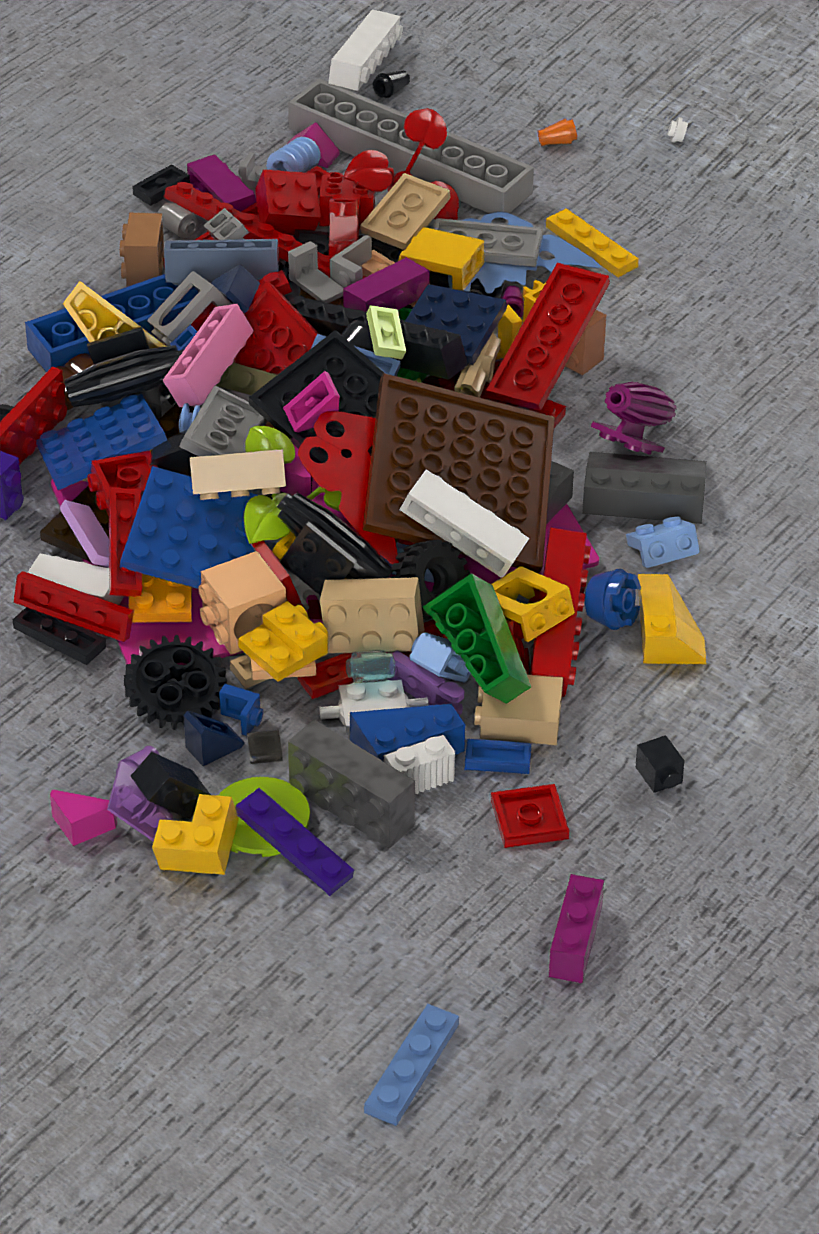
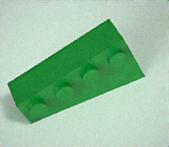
M471 573L423 606L427 614L435 620V625L440 632L451 642V647L456 654L460 655L464 660L465 666L486 694L507 704L531 688L493 585Z

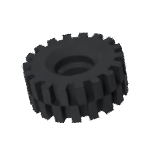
M431 540L406 546L403 548L404 552L399 553L396 557L399 563L393 564L391 569L396 572V576L391 578L418 577L422 614L425 620L433 618L427 614L423 606L470 575V570L464 569V565L467 564L465 557L459 558L458 556L461 551L458 548H451L452 543L448 541ZM426 569L430 570L434 579V586L431 592L426 587L424 580Z

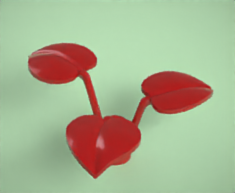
M425 108L411 112L404 121V131L410 140L419 142V145L405 171H400L394 176V169L388 167L386 155L376 150H366L351 160L343 178L369 191L382 192L388 188L389 192L404 173L413 176L410 171L424 145L431 149H438L443 145L447 137L445 121L433 109ZM441 181L431 182L450 190L451 197L434 219L457 220L459 199L456 191L447 183Z

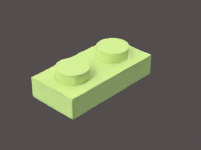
M370 305L366 315L374 354L376 356L403 359L406 347L398 310Z

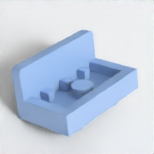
M680 517L666 518L663 520V524L657 526L652 524L641 525L635 528V532L626 534L628 546L640 550L642 565L646 568L699 553L695 524L681 520Z

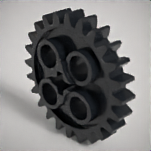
M175 635L173 642H169L165 636H162V642L159 645L151 639L149 649L140 646L139 655L132 654L131 664H126L124 686L125 697H129V706H138V717L147 713V723L149 724L158 719L159 728H163L166 722H171L173 730H176L180 722L184 725V714L187 710L212 718L213 709H220L219 692L223 685L227 684V678H225L226 668L221 667V657L213 658V648L203 651L202 641L194 646L191 645V637H188L183 643L180 642L178 635ZM151 675H156V676H159V677L152 678V677H149V676H151ZM198 686L201 689H194L192 687ZM165 699H172L174 701L167 702Z

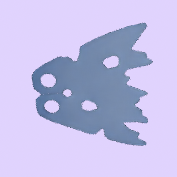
M506 212L486 214L482 217L481 221L473 218L461 220L491 223L495 218H504L508 220V225L533 227L531 223ZM543 235L540 252L548 251L555 256L554 259L543 260L538 256L536 267L484 262L464 291H470L471 283L476 278L479 279L487 294L492 293L495 288L501 287L505 280L525 285L526 271H536L537 266L545 267L551 273L557 263L600 268L601 266L589 255L554 235ZM448 275L449 287L452 289V276Z

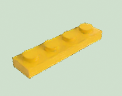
M567 208L546 218V227L589 255L616 277H620L638 268L639 258Z

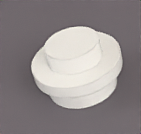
M678 117L676 121L672 120L667 135L671 136L670 142L672 143L676 141L682 142L688 122L683 121L681 117Z

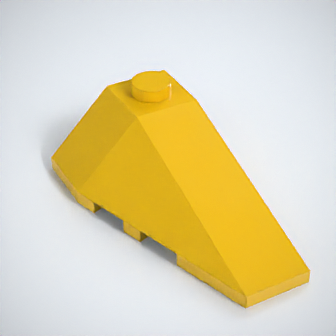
M81 281L78 282L63 302L64 307L90 343L141 327ZM143 328L150 349L167 347Z
M638 574L637 578L641 586V590H638L643 664H706L704 636L669 575Z

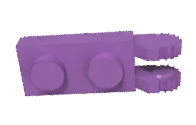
M398 650L390 655L388 680H402L404 691L415 698L427 697L428 705L452 704L459 716L462 714L463 706L460 704V701L464 700V689L454 682H445L444 679L411 661L408 656Z

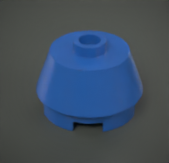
M615 569L594 575L590 579L585 592V609L589 618L611 630H618L625 625L632 626L640 610V606L635 605V589L641 590L637 576L627 573L623 569Z

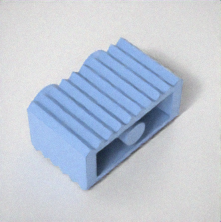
M424 632L413 642L410 660L437 676L465 683L471 674L465 666L464 660L451 647L452 644L448 639Z

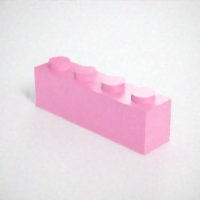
M238 304L215 307L164 377L163 382L179 407H183L185 403L194 407L202 405L213 387L220 382L221 376L226 369L232 365L233 359L240 349L246 345V341L252 334L253 329Z

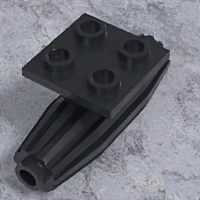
M142 327L88 343L87 348L94 365L65 379L69 400L73 407L109 403L130 395L152 390L164 384V377L184 349L178 351L176 345L150 349Z
M298 492L293 496L288 493L278 504L277 508L281 510L278 517L296 536V539L280 563L320 596L325 580L389 578L393 573L392 568L373 546L330 510Z

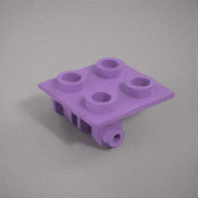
M121 760L117 768L107 810L154 842L159 820H174L173 815L167 812L168 809L147 800L131 777L135 770Z

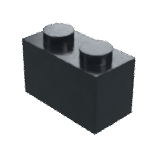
M151 752L131 774L132 779L149 802L189 819L194 815L199 794L211 795L193 770L154 752Z

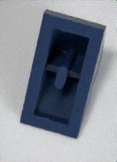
M240 264L214 279L211 284L232 304H238L241 311L246 313L250 308L260 282Z
M188 710L184 714L186 749L202 766L242 748L245 744L226 723Z

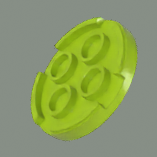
M272 777L246 778L229 785L218 794V796H231L234 806H236L248 795L260 788L305 828L309 826L310 808L306 797L300 790L284 780ZM238 817L239 820L231 847L232 852L238 853L241 851L250 854H262V857L281 854Z

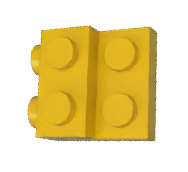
M286 601L263 614V624L239 637L238 647L279 682L328 653V631L321 622L314 624L309 620L306 610L301 605L294 607Z

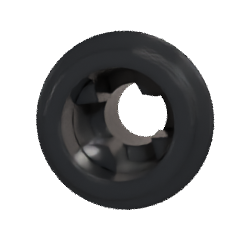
M404 70L380 73L373 81V90L379 97L389 98L409 84V74Z

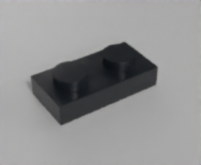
M171 164L132 186L133 195L152 206L164 199L165 188L177 185L179 182L190 183V175Z

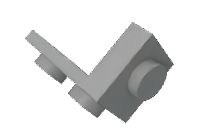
M365 235L330 259V278L343 288L363 279V268L360 266L372 257V238Z
M309 241L288 252L289 279L316 300H321L325 303H330L343 296V287L318 269L317 246Z

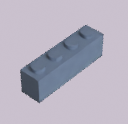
M278 239L166 241L164 248L166 283L173 282L174 285H180L192 271L211 283L214 279L240 264L257 280L262 279L268 273L279 272Z

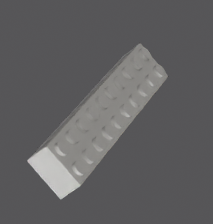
M322 79L315 81L288 102L289 129L300 133L317 122L339 150L353 156H357L366 150L379 151L386 155L388 167L393 168L396 174L406 170L419 145V142L410 140L404 131V121L408 116L407 114L339 86L328 84L327 81ZM448 131L445 142L438 149H431L426 145L423 146L410 171L414 177L429 183L433 181L447 183L456 191L459 201L488 213H511L533 194L534 167Z

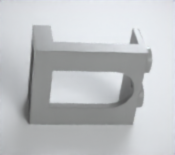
M192 271L147 321L154 327L151 333L162 343L171 346L170 343L192 324L210 303L217 307L232 305V303L214 285ZM194 287L199 293L171 323L161 326L164 317Z

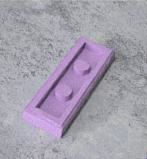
M64 500L60 510L92 564L109 568V538L91 508L87 505Z

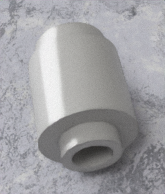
M165 203L159 209L158 213H162L163 227L177 236L187 238L196 231L197 216L176 203Z

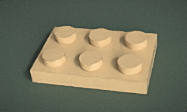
M404 173L360 225L361 233L405 250L411 243L412 238L416 237L423 227L426 228L451 198L450 190Z

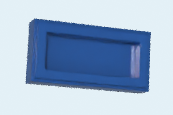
M467 739L465 770L529 774L532 743Z

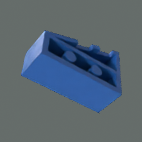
M452 704L350 712V741L382 761L384 760L383 755L397 751L401 747H409L426 741L430 737L441 735L445 736L454 749L455 755L465 752V723Z

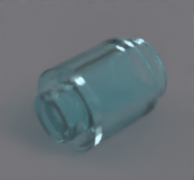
M384 650L353 652L351 658L346 661L347 676L352 678L355 684L385 682L387 678H393L395 674L393 654L385 653Z

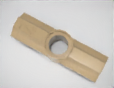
M494 332L491 334L474 365L468 364V366L461 370L460 377L455 386L456 392L480 398L485 383L491 382L495 368V359L501 346V339L497 338Z

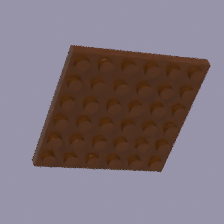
M383 373L379 385L363 530L413 543L431 540L446 542L399 510L424 471L428 470L527 536L529 540L511 567L519 568L522 566L539 573L543 568L555 417Z

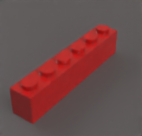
M550 527L543 576L569 587L575 613L534 639L530 675L563 677L562 697H565L567 686H574L577 667L571 666V660L577 661L580 642H575L574 636H580L582 618L577 617V611L583 612L585 594L580 593V587H586L588 570L583 569V564L589 563L591 546H586L587 533ZM541 591L540 601L547 596V593Z

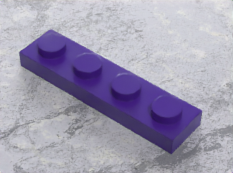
M260 788L256 789L235 806L239 818L329 896L353 878L354 869Z

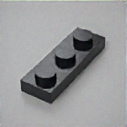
M27 607L12 619L14 629L85 665H88L106 648V638L86 628Z

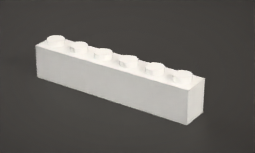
M372 9L332 58L328 84L358 91L363 83H367L370 74H374L376 66L381 65L383 57H387L390 48H394L396 40H400L403 26L400 25L401 16Z

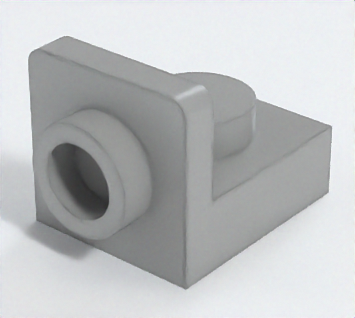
M249 152L246 159L240 162L238 174L242 177V182L249 189L255 190L263 169L267 170V167L255 165V153Z

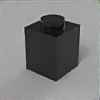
M666 735L637 745L635 768L653 793L670 789L683 783L685 760Z

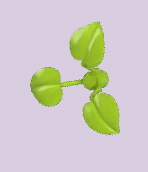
M253 426L249 429L245 440L246 452L283 449L284 464L291 463L294 460V445L284 433L267 426ZM318 487L307 496V498L313 500L319 494L325 493V504L334 510L340 511L341 491L330 492L325 488ZM287 493L272 494L273 499L265 495H258L252 497L247 502L244 510V527L249 544L280 539L291 532L278 517L281 510L277 508Z

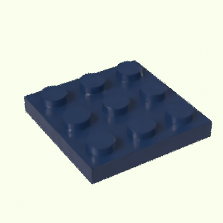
M428 284L405 322L459 334L467 363L474 365L505 313L507 304L505 299Z

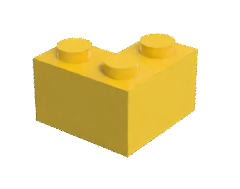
M199 794L192 822L159 820L152 849L160 870L225 875L239 820L231 796Z

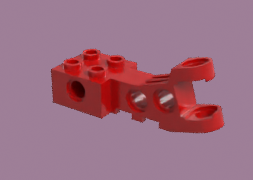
M339 172L322 175L319 195L321 212L319 226H330L329 257H334L359 240L360 225L375 208L376 192L369 191L350 180L344 179V175Z

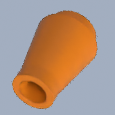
M565 118L545 129L537 131L541 146L572 144V141L577 140L573 119L566 120Z

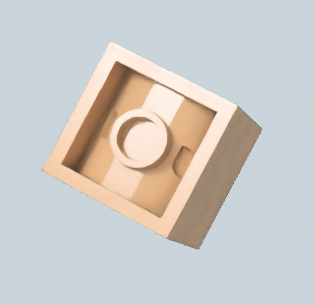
M257 551L201 571V585L198 587L203 608H200L201 619L206 626L209 625L212 628L217 642L220 645L223 644L231 655L242 651L238 647V638L248 633V627L262 625L263 614L286 602V588Z

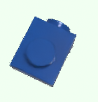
M224 684L219 692L220 714L241 720V734L249 736L254 726L258 727L263 718V709L260 708V694Z

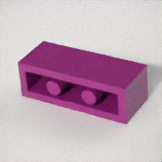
M215 154L187 163V174L190 175V184L193 185V188L211 194L213 198L220 202L231 204L234 209L240 212L257 202L253 190L249 189L240 177L236 176L229 169L228 165L222 162Z
M406 257L343 288L344 307L362 310L363 312H367L370 305L399 310L420 298L429 284V270Z
M574 874L570 875L550 949L549 977L583 983L602 910L604 880Z

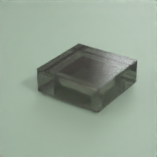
M279 730L247 733L250 764L283 761Z

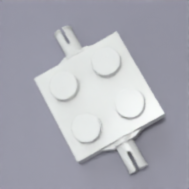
M384 680L381 682L338 685L340 699L338 705L319 706L320 720L339 718L344 724L346 735H350V712L429 705L427 697L408 699L403 690L402 680Z

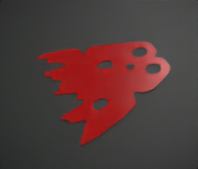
M338 411L323 412L314 424L317 436L307 437L299 447L298 456L301 463L320 487L330 492L341 491L339 510L350 525L392 565L399 563L396 559L398 552L395 538L363 530L371 462L368 450L373 445L376 418ZM337 421L341 423L345 430L344 434L341 437H333L326 431L328 422ZM314 447L323 448L328 454V460L325 463L314 462L310 458V450ZM348 449L352 455L350 458H345L342 456L341 451Z

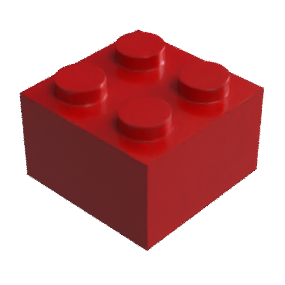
M263 169L255 187L259 222L270 224L275 230L289 235H294L295 229L315 231L321 219L315 173Z

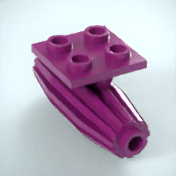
M627 382L611 386L610 390L605 394L606 407L622 421L618 427L593 421L591 427L600 430L598 436L613 442L623 443L625 448L635 452H643L651 455L652 451L663 453L665 447L643 438L645 426H658L672 421V417H675V410L677 409L676 405H674V400L661 389L639 382Z

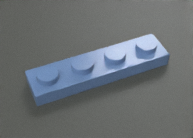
M430 1004L426 1005L364 1104L365 1114L397 1126L459 1025L458 1015Z

